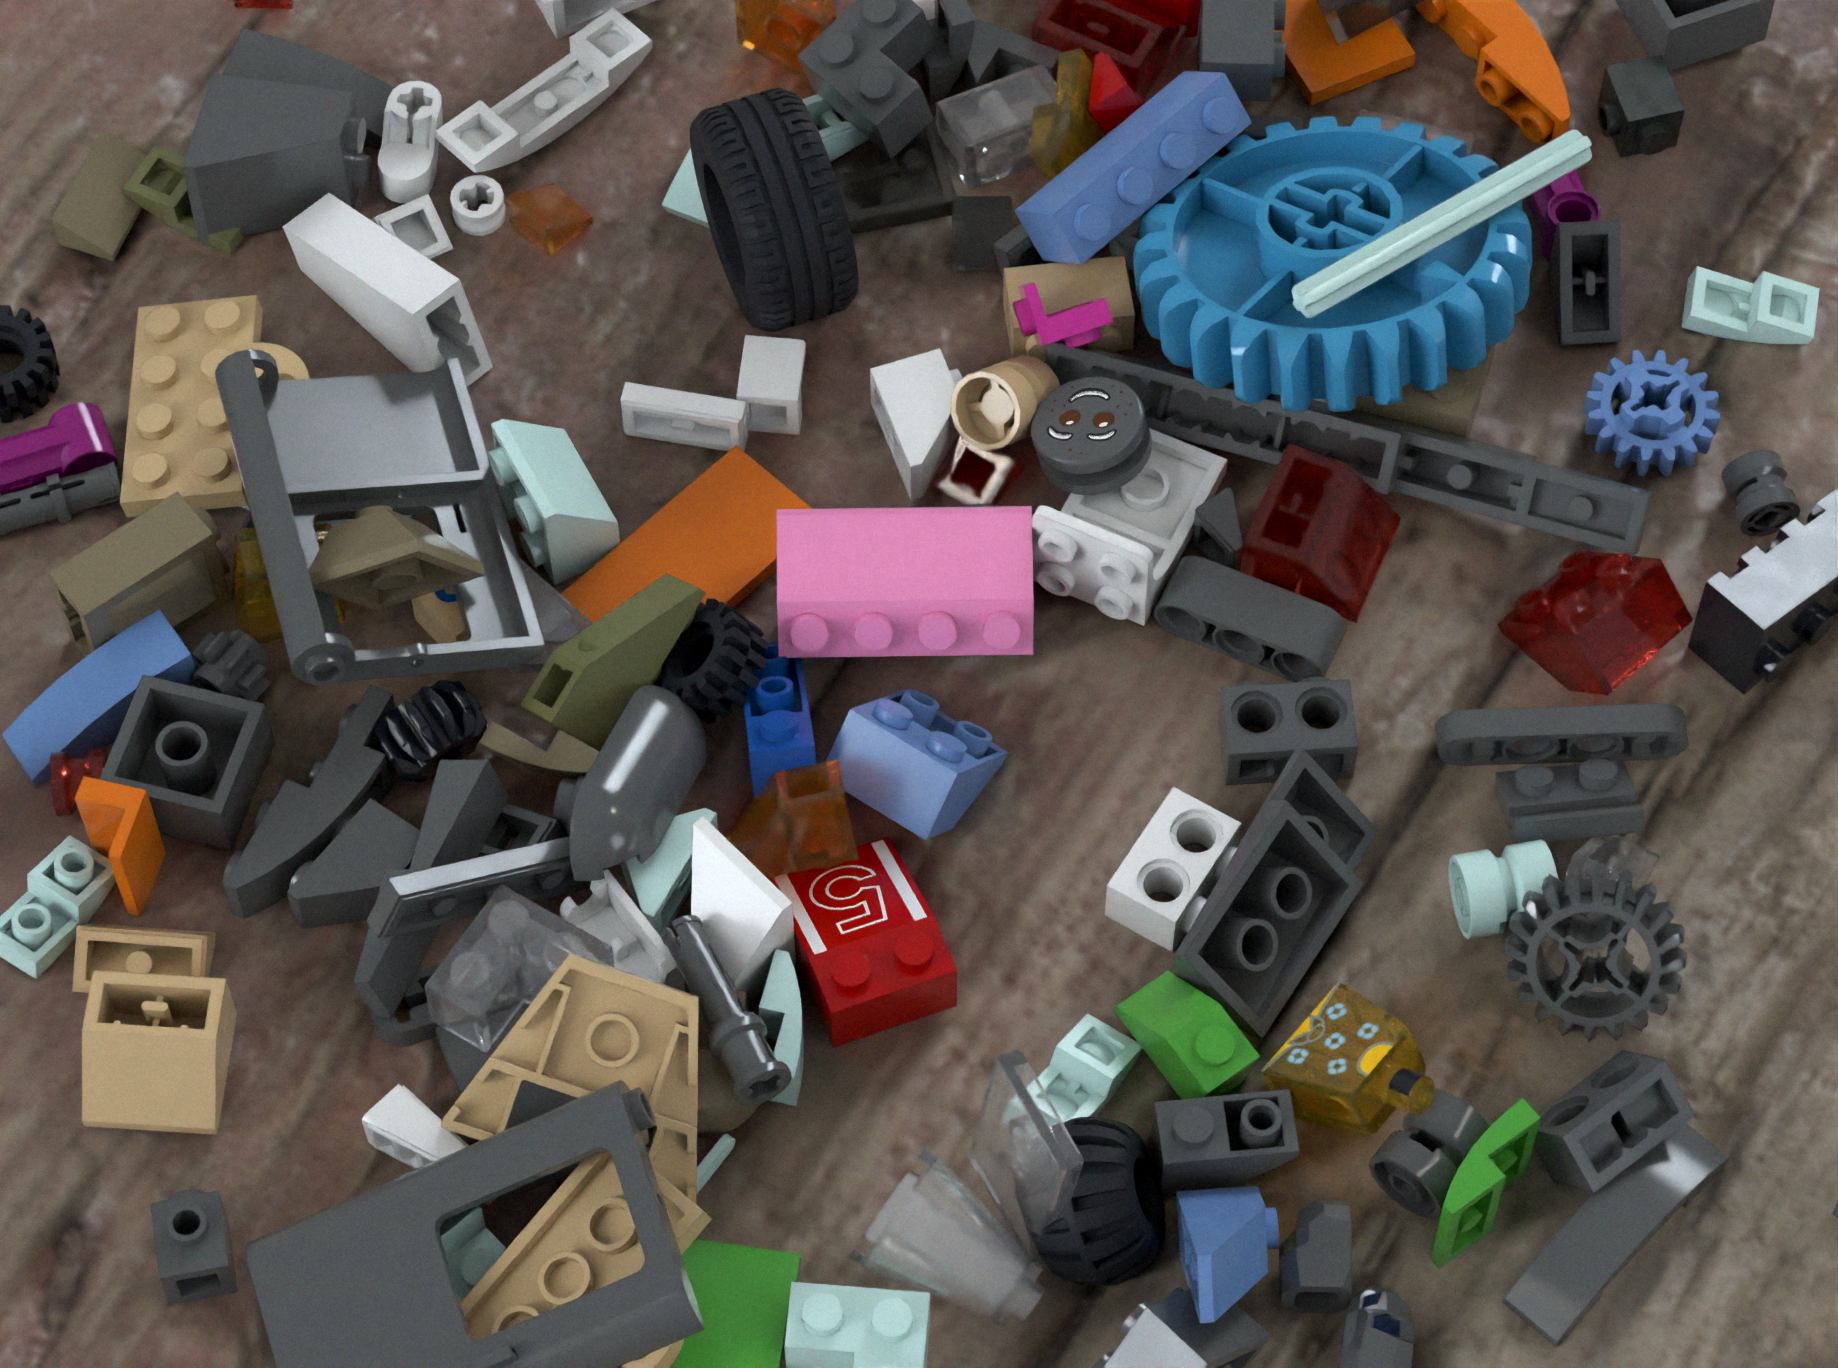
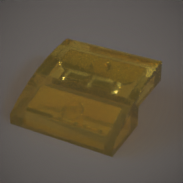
M1081 48L1059 53L1056 102L1035 106L1033 109L1030 156L1049 182L1106 136L1089 111L1093 65Z

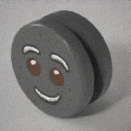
M1085 377L1072 380L1057 387L1040 402L1031 420V437L1044 475L1054 486L1069 493L1097 495L1118 489L1130 482L1142 471L1151 455L1152 436L1139 396L1131 387L1112 378Z

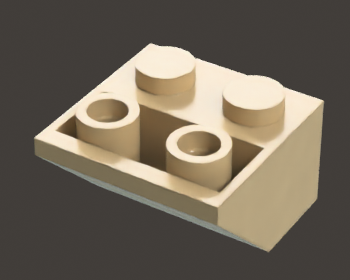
M93 970L82 1027V1122L84 1126L217 1135L237 1018L235 1005L225 978Z

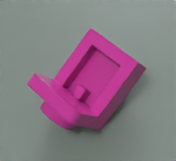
M1033 282L1018 286L1022 299L1013 302L1014 312L1023 336L1027 337L1034 334L1037 344L1041 346L1064 339L1067 349L1081 346L1102 338L1099 327L1113 322L1106 298L1101 297L1046 315L1036 284Z

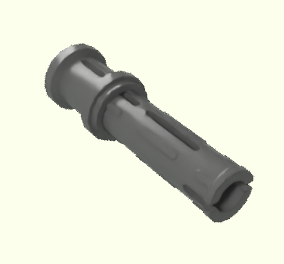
M686 915L673 920L671 924L678 936L675 937L671 928L665 927L661 933V939L668 947L691 993L699 996V1008L711 1029L708 1036L709 1049L713 1057L724 1061L735 1083L732 1091L737 1103L742 1106H754L771 1100L789 1085L792 1075L787 1064L776 1060L765 1039L768 1033L766 1024L761 1017L753 1012H747L708 939L700 918L696 915Z

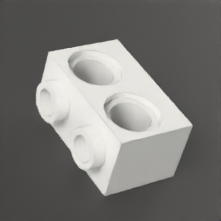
M1173 787L1107 884L1105 916L1173 952L1184 934L1190 930L1237 850L1241 822ZM1187 843H1199L1207 847L1208 850L1193 853L1181 846ZM1155 892H1166L1173 895L1176 899L1170 902H1157L1148 895Z

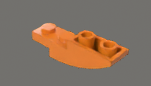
M1412 0V3L1425 20L1436 23L1455 40L1458 48L1464 55L1469 58H1475L1478 61L1474 85L1478 88L1481 96L1490 105L1498 106L1519 125L1522 133L1530 141L1543 146L1568 132L1571 114L1567 92L1559 68L1545 40L1515 0Z

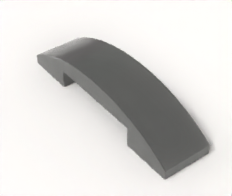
M1685 1123L1601 1189L1592 1193L1534 1259L1504 1297L1503 1304L1556 1347L1597 1304L1603 1289L1681 1206L1686 1208L1724 1168L1728 1163L1729 1157Z

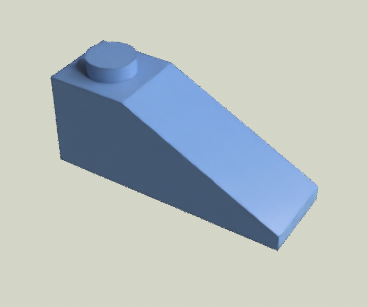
M1258 1186L1176 1191L1179 1258L1200 1323L1215 1322L1268 1273L1267 1249L1279 1248V1227L1276 1208H1265Z

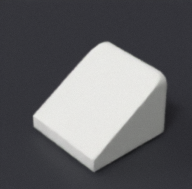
M429 194L380 214L371 220L428 259L435 258L454 249Z

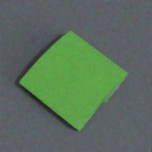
M1524 1098L1505 1111L1483 1133L1459 1166L1442 1207L1430 1257L1438 1269L1491 1232L1502 1191L1526 1174L1541 1117Z
M695 1239L682 1254V1258L706 1329L684 1339L683 1346L670 1368H782L785 1356L784 1346L791 1282L799 1281L801 1254Z

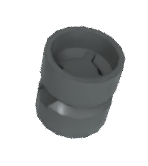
M1430 1089L1424 1092L1404 1117L1402 1123L1404 1131L1397 1130L1392 1132L1372 1156L1368 1166L1372 1177L1380 1188L1395 1202L1418 1216L1433 1219L1441 1215L1447 1192L1459 1166L1473 1145L1490 1126L1473 1107L1459 1097L1444 1090Z

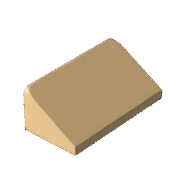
M99 923L78 925L76 930L72 992L89 993L93 970L209 977L216 933Z

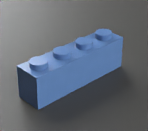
M1184 71L1014 212L1042 260L1082 265L1252 122L1225 73Z

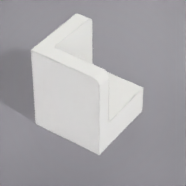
M745 335L736 400L746 401L747 409L745 415H747L748 420L746 426L748 431L800 435L802 421L801 383L806 354V343L804 340Z

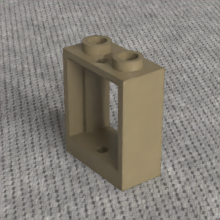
M177 491L49 572L70 639L85 657L123 630L158 609L164 614L175 632L179 634L231 600L224 576L230 572V567L224 555L216 546V541L221 539V533L209 513L201 506L193 510Z

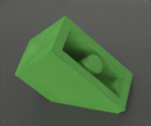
M1166 971L1118 1004L1114 1009L1115 1013L1181 1099L1222 1096L1247 1079L1260 1057L1219 1002L1170 971Z

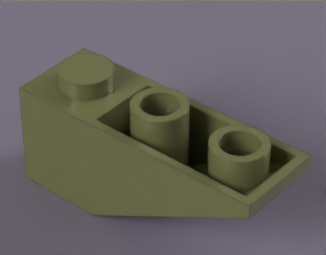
M664 574L553 650L519 706L558 731L561 729L600 752L633 694L643 685H652L659 677L663 662L681 633L692 623L695 611L706 592L670 574Z

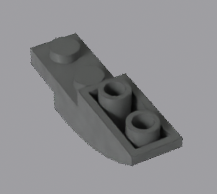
M369 685L359 704H351L343 714L338 728V740L328 756L322 755L315 762L309 775L308 787L286 779L275 799L268 798L264 801L255 819V833L244 851L238 850L232 855L223 875V885L225 886L233 915L246 919L286 897L290 882L296 871L306 861H315L331 843L335 828L345 817L352 813L356 814L370 798L379 804L382 803L393 785L386 754L383 753L376 741L377 735L375 730L378 724L386 718L388 710L395 708L392 693Z

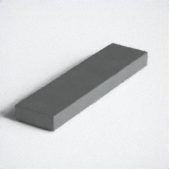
M568 836L388 878L366 921L377 939L386 938L589 889L591 881H574Z

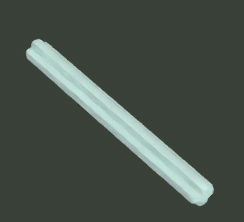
M1570 130L1300 281L1291 290L1294 308L1297 311H1301L1306 318H1314L1569 174L1591 160L1590 146L1592 143L1588 136H1583L1578 130Z

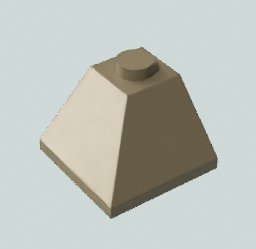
M385 505L362 508L355 512V519L331 526L309 568L313 589L332 594V596L373 610H380L485 576L483 563L421 522L393 512L390 506Z

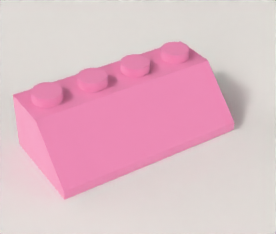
M1032 506L777 509L778 657L1033 655Z

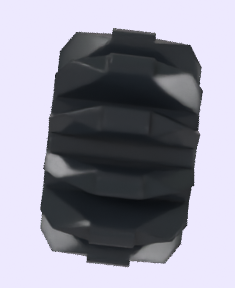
M439 680L431 687L422 686L417 693L410 697H404L401 704L388 710L386 718L378 724L375 730L377 735L376 741L383 753L386 754L390 769L396 771L403 781L425 782L431 776L436 775L440 760H461L466 755L475 752L478 742L487 729L488 721L481 712L482 706L471 691L468 692L461 681Z

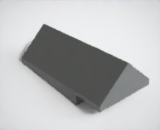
M1295 749L1175 954L1174 975L1219 1002L1237 1027L1254 1038L1264 1037L1363 886L1362 881L1353 872L1380 833L1304 749Z

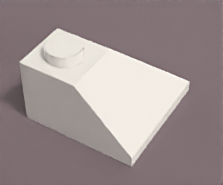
M702 816L693 824L691 915H696L700 918L703 929L735 990L746 991L748 1003L764 990L775 949L789 952L793 965L796 963L792 902Z

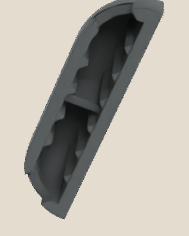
M646 684L637 689L580 785L572 811L569 836L570 862L574 881L605 879L604 868L621 864L635 856L640 863L646 861L660 845L707 760L708 745L705 731L698 715L681 697L666 688Z

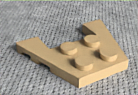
M570 952L444 1116L440 1127L479 1141L504 1131L522 1080L576 1098L622 1080L630 1090L640 1087L652 1108L655 1125L657 1126L648 1153L652 1168L696 1204L699 996Z

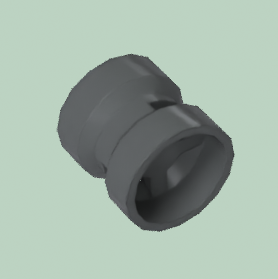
M1759 450L1749 452L1731 461L1722 471L1721 478L1726 492L1730 498L1735 499L1738 503L1734 511L1742 533L1748 536L1760 537L1776 533L1791 520L1797 519L1800 514V507L1793 490L1784 485L1787 473L1781 457L1774 451Z

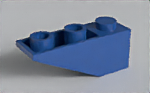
M769 642L767 643L768 650L760 654L767 659L765 669L755 670L754 675L760 679L755 689L747 686L743 692L748 698L743 704V714L755 816L765 817L820 811L815 744L802 658L778 657V643Z

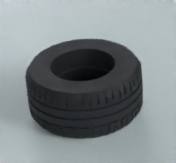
M772 88L762 91L760 94L754 93L741 99L722 103V105L703 109L690 126L693 165L704 211L720 261L738 305L747 321L754 328L774 333L786 329L788 326L794 327L807 321L823 318L827 314L831 315L846 310L856 297L859 285L853 238L829 156L813 118L802 99L794 92L782 88Z

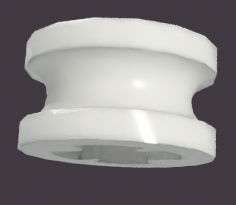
M485 175L469 176L456 183L450 196L455 225L462 232L474 236L487 235L500 228L506 216L504 193L501 185ZM479 200L488 201V204H481L478 211H471L468 208L475 207Z

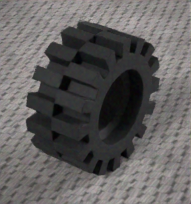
M0 305V354L16 353L24 357L23 362L16 369L0 375V417L2 423L13 422L12 412L20 410L25 419L34 415L31 408L33 402L41 408L49 402L47 391L56 392L59 385L56 376H60V366L50 333L46 331L44 322L39 317L32 320L30 311L20 308L16 317H14L10 305Z
M707 598L706 604L700 602L692 623L679 636L662 664L659 677L652 685L666 688L681 697L683 701L694 709L700 721L702 720L706 724L715 723L717 715L725 719L732 714L731 704L733 702L741 707L748 699L743 694L747 686L755 689L760 681L754 675L755 670L765 669L767 659L760 655L768 650L767 641L761 638L764 633L759 627L724 602Z

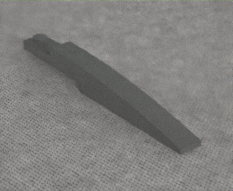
M1062 341L1048 344L1044 363L1049 365L1058 377L1060 386L1072 380L1085 377H1107L1121 381L1131 387L1139 396L1149 428L1165 435L1383 494L1395 491L1632 556L1639 552L1653 491L1536 461L1537 456L1355 409L1333 412L1329 410L1327 403L1312 400L1307 410L1299 412L1282 410L1281 397L1276 394H1270L1261 403H1246L1235 399L1234 381L1220 389L1208 388L1195 381L1193 371L1084 346L1067 349L1065 342Z

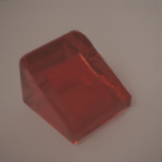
M960 436L933 486L963 504L990 503L995 506L1020 476L1025 465L998 449L988 451L975 448Z

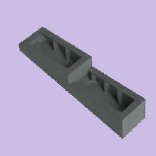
M489 760L439 761L410 869H385L377 899L388 878L478 857L509 798V794ZM441 924L378 939L369 926L353 983L376 1017H393Z

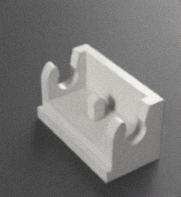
M608 869L603 871L605 879L591 881L590 889L593 893L585 903L577 906L570 896L565 898L560 907L562 927L557 930V934L571 953L685 992L684 978L668 947L663 943L660 935Z

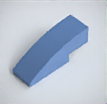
M158 609L107 641L57 679L2 733V737L35 787L115 742L142 675L184 685L193 684L191 677L196 672L191 653L164 614Z

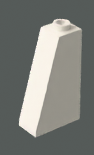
M327 193L283 226L300 270L413 373L433 371L439 368L446 358H458L468 387L493 368L460 279L331 193Z

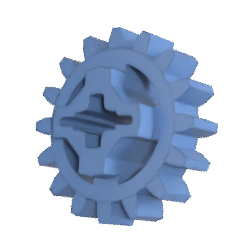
M1634 350L1632 351L1629 365L1626 366L1622 361L1614 357L1609 361L1607 374L1596 372L1593 376L1591 390L1587 391L1583 413L1587 414L1584 430L1588 435H1598L1595 451L1598 454L1610 450L1617 453L1614 466L1618 469L1626 465L1630 460L1637 463L1639 476L1646 475L1649 465H1658L1659 470L1664 476H1670L1674 461L1677 460L1681 465L1689 469L1694 466L1697 452L1707 454L1710 450L1713 435L1716 434L1721 414L1715 411L1719 398L1718 392L1704 391L1708 378L1705 372L1692 376L1686 373L1688 359L1683 357L1673 366L1666 363L1665 351L1658 350L1654 361H1645L1640 351ZM1616 398L1619 401L1617 410L1619 414L1614 416L1611 404ZM1687 410L1691 416V424L1688 428L1684 425L1686 417L1684 412Z

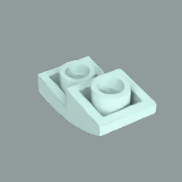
M69 835L27 874L28 891L0 916V957L37 979L76 938L77 926L88 923L115 885L116 879L109 859Z

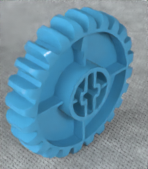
M1320 116L1311 118L1309 128L1296 131L1290 122L1268 125L1265 127L1266 138L1255 141L1246 134L1236 136L1223 147L1222 158L1213 155L1161 198L1156 205L1143 213L1138 227L1139 241L1136 243L1133 253L1136 295L1141 303L1142 321L1150 336L1161 340L1164 356L1173 365L1185 368L1193 366L1195 381L1205 387L1220 389L1234 381L1236 400L1246 403H1261L1270 394L1280 395L1282 410L1299 412L1307 410L1313 399H1326L1329 410L1333 412L1351 411L1356 408L1357 397L1370 395L1378 405H1389L1402 401V386L1413 384L1422 391L1436 390L1448 384L1447 366L1460 371L1473 369L1486 360V345L1492 346L1507 339L1515 324L1514 314L1524 309L1530 294L1532 230L1526 213L1522 211L1521 200L1314 318H1306L1301 311H1297L1294 308L1291 290L1295 284L1499 170V166L1489 157L1479 154L1467 156L1466 142L1455 136L1441 135L1430 142L1427 141L1426 126L1413 122H1401L1395 129L1390 131L1382 129L1380 117L1359 116L1356 117L1351 126H1338L1336 117Z

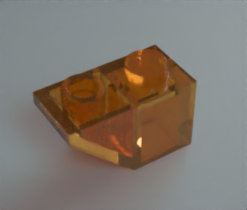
M838 759L775 772L725 838L767 879L772 880L779 875L812 868L829 869L841 862L859 859L853 819Z

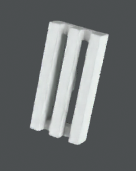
M625 382L620 399L624 434L722 451H730L734 446H738L741 450L745 451L749 436L748 429L746 428L748 422L747 415H745L747 409L746 401Z

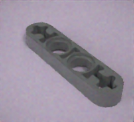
M1671 704L1466 709L1445 714L1435 724L1439 758L1445 763L1458 766L1585 762L1590 759H1606L1609 761L1659 760L1676 756L1685 751L1689 745L1684 711L1680 707Z

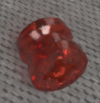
M105 748L90 749L85 756L71 757L66 752L51 753L50 783L54 809L58 817L72 816L78 809L75 796L83 776L95 779L100 778L108 759Z

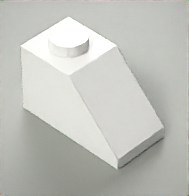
M940 348L870 368L871 404L910 500L923 497L959 434L954 426L950 408L953 391L957 383L963 378L958 369L949 371Z

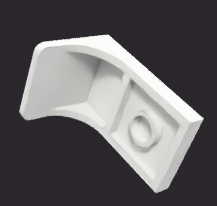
M1150 429L1152 450L1149 460L1142 471L1130 482L1118 489L1103 494L1078 495L1071 493L1061 511L1041 505L1038 506L1032 517L1034 581L1055 595L1073 596L1095 605L1103 614L1119 620L1129 619L1143 626L1193 536L1195 509L1214 497L1226 474L1228 460L1153 429Z

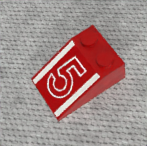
M889 836L766 876L792 902L796 957L833 1048L957 1006V969L931 909Z

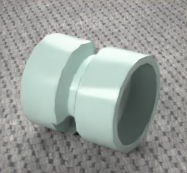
M1541 839L1507 845L1503 849L1501 857L1498 858L1491 851L1485 849L1452 855L1449 859L1448 871L1452 904L1459 928L1463 936L1468 940L1502 934L1506 923L1510 922L1512 914L1516 911H1525L1522 907L1523 896L1529 890L1543 894V879L1549 874L1558 879L1551 851L1546 842Z

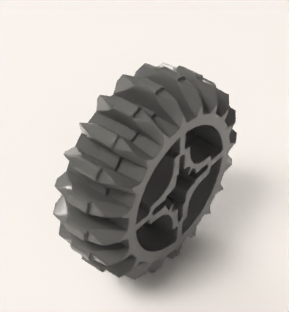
M1602 862L1595 866L1592 879H1584L1582 871L1574 864L1568 869L1566 885L1549 874L1543 879V894L1529 890L1523 896L1522 907L1525 911H1516L1510 918L1509 928L1514 934L1506 937L1504 945L1506 956L1513 958L1508 963L1506 971L1509 981L1522 982L1517 992L1520 1004L1538 1001L1535 1010V1017L1538 1023L1549 1019L1553 1015L1560 1017L1558 1031L1562 1036L1571 1031L1573 1024L1584 1026L1583 1034L1588 1042L1595 1039L1598 1027L1606 1026L1609 1034L1617 1041L1623 1035L1624 1021L1629 1022L1633 1027L1642 1032L1648 1025L1649 1016L1647 1011L1662 1016L1668 1009L1669 999L1666 994L1676 995L1679 992L1682 977L1677 971L1684 969L1687 962V952L1678 947L1684 942V927L1682 924L1670 923L1674 918L1675 911L1671 901L1653 904L1657 892L1653 882L1643 885L1637 891L1632 889L1633 873L1629 868L1619 875L1618 882L1608 880V871ZM1597 912L1606 915L1599 918H1586L1579 913ZM1632 928L1642 937L1650 954L1651 960L1644 972L1633 964L1634 956L1624 948L1627 943L1628 932ZM1546 933L1558 941L1556 949L1567 958L1563 973L1560 976H1557L1550 968L1542 951L1541 941ZM1608 945L1606 957L1602 958L1598 951L1597 958L1587 956L1582 961L1584 948L1589 947L1591 953H1593L1594 947L1604 949ZM1593 987H1601L1609 991L1593 992L1586 990Z

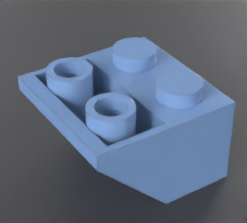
M903 689L849 710L819 776L922 839L928 840L953 829L1003 765L1009 752L992 743V735L984 728L968 721L957 722L939 711V703L929 695L913 689Z

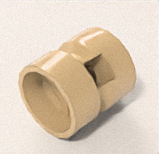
M1026 355L1013 357L967 374L957 383L951 396L950 413L954 426L966 442L975 448L988 451L1003 448L1023 438L1030 437L1031 420L1037 410V406L1051 391L1060 386L1058 377L1049 365L1037 357Z

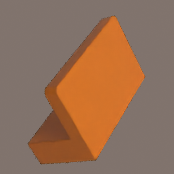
M83 776L75 796V801L91 847L109 859L127 913L142 917L166 854L147 791Z

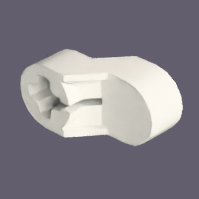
M409 81L398 85L390 93L384 111L382 144L378 155L379 186L385 197L398 203H408L429 194L437 172L439 141L436 139L435 131L443 126L442 99L438 89L426 82Z

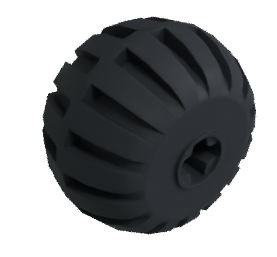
M1078 1117L1048 1130L1032 1145L1026 1154L1022 1173L1024 1210L1027 1223H1029L1031 1229L1030 1234L1034 1245L1038 1249L1043 1262L1052 1273L1063 1280L1082 1286H1113L1138 1275L1157 1258L1165 1238V1204L1160 1192L1154 1160L1150 1156L1145 1142L1133 1128L1125 1123L1108 1118Z

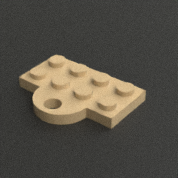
M257 295L138 307L120 505L126 517L141 515L177 491L193 510L200 506L205 510L248 506L216 383V368L223 359L235 352L248 349L262 350L269 353L276 360L279 381L311 379L304 362L293 351L277 344L260 342L263 309ZM254 367L256 376L259 378L264 371Z
M599 1152L583 1159L460 1302L470 1336L473 1340L484 1339L630 1276L642 1268L645 1261L644 1253L610 1152ZM653 1169L682 1255L712 1218ZM684 1339L649 1353L642 1359L633 1360L617 1368H670L683 1346Z

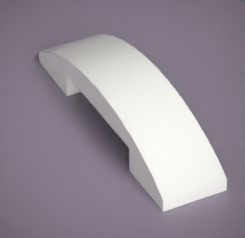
M612 7L569 37L570 53L492 108H489L481 100L477 101L435 131L436 139L474 173L489 171L518 161L566 133L600 106L652 49V40Z

